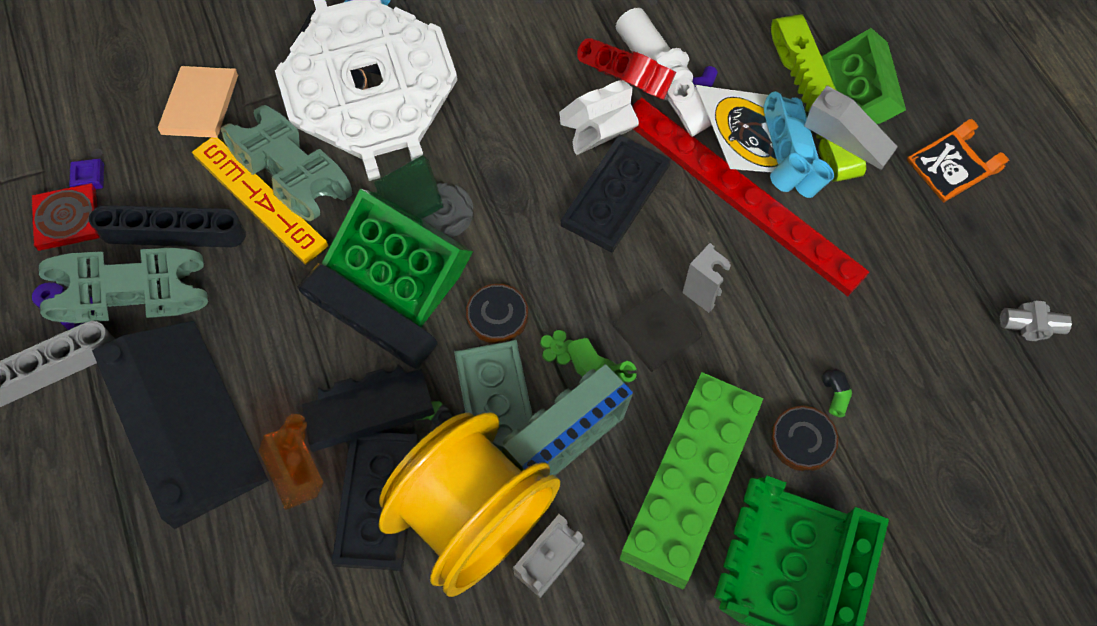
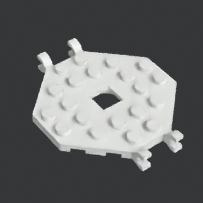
M313 0L316 11L311 17V23L305 32H301L290 48L291 53L285 62H281L275 70L290 123L297 129L363 159L369 181L380 178L374 156L408 147L413 167L424 166V155L420 141L457 82V73L441 28L432 23L429 25L417 20L414 15L397 7L392 9L381 4V0H352L328 7L325 0ZM378 64L383 82L379 86L364 90L355 88L350 70Z

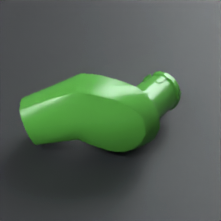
M588 338L574 340L568 345L567 349L576 372L582 377L591 369L597 371L605 364L623 382H632L637 376L636 373L628 374L629 371L636 370L632 362L625 361L615 364L613 361L599 356Z

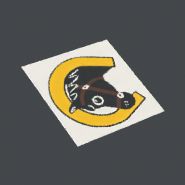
M696 85L729 168L772 172L778 166L764 114V103L768 95Z

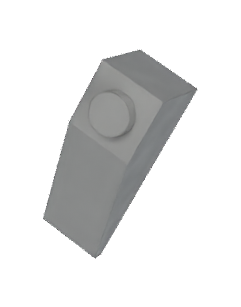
M829 86L825 87L812 104L804 127L881 170L898 147L853 99Z

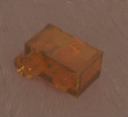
M300 414L289 415L285 420V424L279 430L264 435L259 449V453L285 510L317 498L324 483L304 442L307 422L303 423L305 418Z

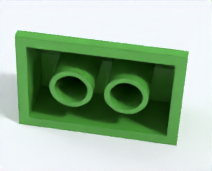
M872 28L822 56L836 91L853 99L876 124H880L906 111L888 42Z

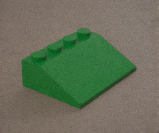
M360 189L322 264L419 327H422L459 279L473 251L377 192Z

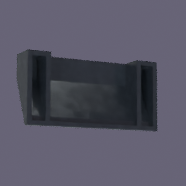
M195 321L124 335L92 350L159 515L172 528L176 529L269 481Z

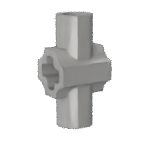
M1044 301L1023 303L1018 309L1004 308L1000 314V325L1002 328L1021 330V336L1025 337L1028 341L1048 339L1053 333L1068 334L1072 326L1069 314L1050 312V306L1046 305Z

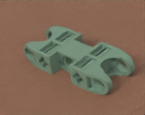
M266 105L256 108L254 116L258 125L253 128H243L239 125L234 126L231 123L221 128L223 139L235 159L252 175L264 168L273 175V194L301 218L312 221L320 216V209L314 200L319 196L327 195L343 201L352 196L349 180L340 167L321 149L309 155L303 152L299 144V130L274 109Z
M157 248L140 249L141 263L105 265L103 251L69 253L47 258L39 264L40 278L56 281V284H62L68 288L64 292L56 294L55 298L46 299L41 302L40 314L51 321L85 323L89 321H109L108 307L145 304L146 318L176 316L200 310L208 303L207 292L203 289L193 288L192 285L183 284L179 280L189 276L191 272L202 269L204 266L203 256L199 252L189 249ZM154 255H158L157 261H155ZM86 259H90V265L87 264ZM88 271H91V278H89ZM159 291H161V299H158ZM90 296H92L93 304H90Z

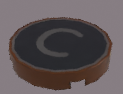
M490 284L480 288L471 296L466 307L467 323L475 333V336L482 341L491 344L511 341L512 338L517 335L519 336L528 322V305L523 295L514 287L505 284Z
M797 406L787 409L779 415L771 430L774 453L783 464L794 470H819L831 461L838 449V433L834 423L825 413L813 407Z

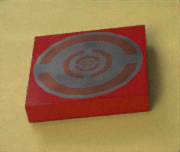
M92 183L32 195L34 246L38 251L100 238L89 223L90 213L97 208L96 188Z

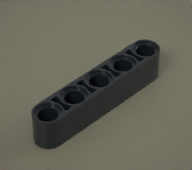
M104 205L95 208L89 215L90 225L99 237L108 244L231 248L240 245L246 237V231L236 212L230 209Z
M316 264L297 286L298 290L308 300L414 369H419L438 345L436 339L426 330L323 264Z

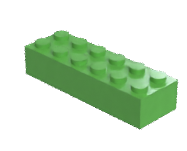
M701 372L620 556L621 561L682 590L685 588L764 398Z

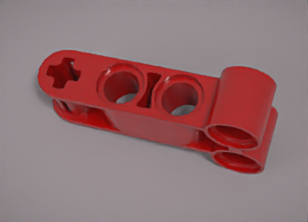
M592 38L585 39L577 51V58L580 62L594 67L599 72L621 81L623 80L662 100L665 99L676 75L675 71L658 64L657 61L635 51L629 53Z

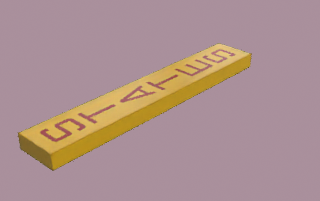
M211 137L192 151L194 157L305 265L329 247L327 241L303 218L285 206L273 194V190L256 173L252 175L239 163L219 138Z

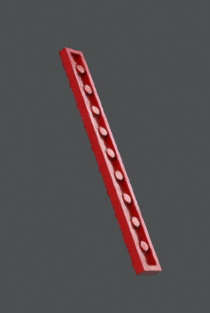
M641 97L632 105L639 121L638 126L633 130L847 297L867 277L869 271L739 171L730 169L726 161L696 138L691 137L688 132Z

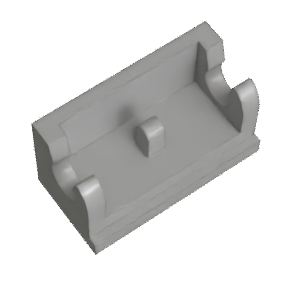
M711 243L690 263L683 289V294L708 313L715 307L716 296H721L722 293L720 284L723 282V278L718 272L713 271L714 264L721 265L725 270H729L731 266L724 256L714 250L715 246Z
M560 514L556 516L513 567L514 576L540 598L585 545L582 541V534L578 530L576 532L571 530L567 525V520Z

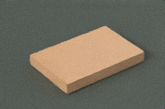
M181 66L158 126L160 134L218 138L238 78L236 69Z

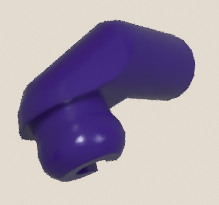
M707 66L702 77H693L692 83L695 87L696 85L713 87L718 74L717 69Z

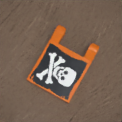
M973 119L967 120L953 132L907 158L910 165L943 203L988 176L999 173L1004 169V164L1009 161L1008 157L1000 152L984 163L968 146L965 140L972 138L975 134L974 130L978 128V124Z

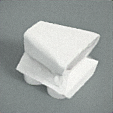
M619 80L602 89L593 90L577 98L559 112L560 124L576 129L573 139V148L576 155L616 138L619 134L627 133L638 126L639 121L631 105L633 87L627 82Z

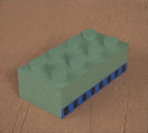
M606 364L597 371L591 369L579 381L580 385L572 391L569 388L564 390L555 399V405L547 411L541 409L535 413L526 428L522 431L516 429L511 432L503 441L502 453L521 471L536 463L545 462L550 466L549 475H556L624 419L633 392Z

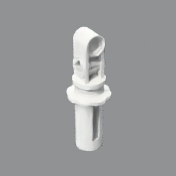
M633 8L625 12L618 19L616 30L631 52L635 51L657 61L658 64L676 72L664 100H668L689 135L693 137L712 125L699 92L692 83L693 74L687 68L689 62L688 54L680 48L670 49L643 9Z

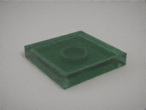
M424 155L374 182L378 194L419 219H423L444 208L429 159Z

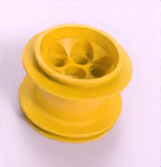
M491 412L481 413L476 416L471 413H462L435 428L399 463L385 483L379 498V504L383 508L379 517V529L384 534H394L411 527L439 556L431 571L430 582L433 586H443L444 593L449 597L457 596L475 585L505 559L540 520L554 500L560 487V480L555 475H549L550 466L547 463H536L521 471L493 444L499 428V418L495 413Z

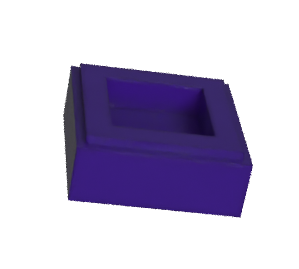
M100 158L71 162L70 188L90 183L96 189L103 188L104 163Z

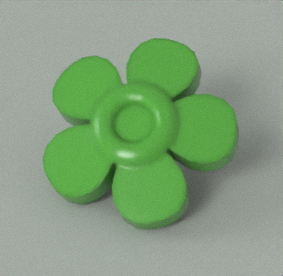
M556 330L552 337L544 335L540 341L541 347L546 349L542 354L543 359L551 363L556 358L558 364H568L571 358L567 348L573 340L565 341L566 333L561 330Z

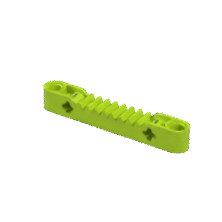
M797 14L773 19L771 35L781 62L787 69L791 70L790 75L795 77L794 84L799 85L797 92L798 94H803L801 101L802 103H807L805 111L809 112L812 104L825 87L829 86L835 89V86L804 16ZM819 134L816 135L817 139H821L818 146L821 159L829 164L834 172L833 182L864 176L866 172L865 160Z

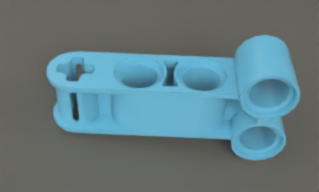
M771 92L764 103V114L778 166L770 174L771 181L776 188L783 192H789L795 187L801 195L812 198L833 180L834 172L829 164L818 158L811 130L804 127L807 117L801 99L796 97L789 99L781 96L779 92Z

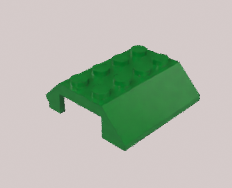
M767 475L765 478H750L743 500L750 507H741L733 532L740 540H731L723 565L730 573H721L714 598L721 602L719 609L746 626H863L889 519L854 507L846 514L783 491L787 482Z

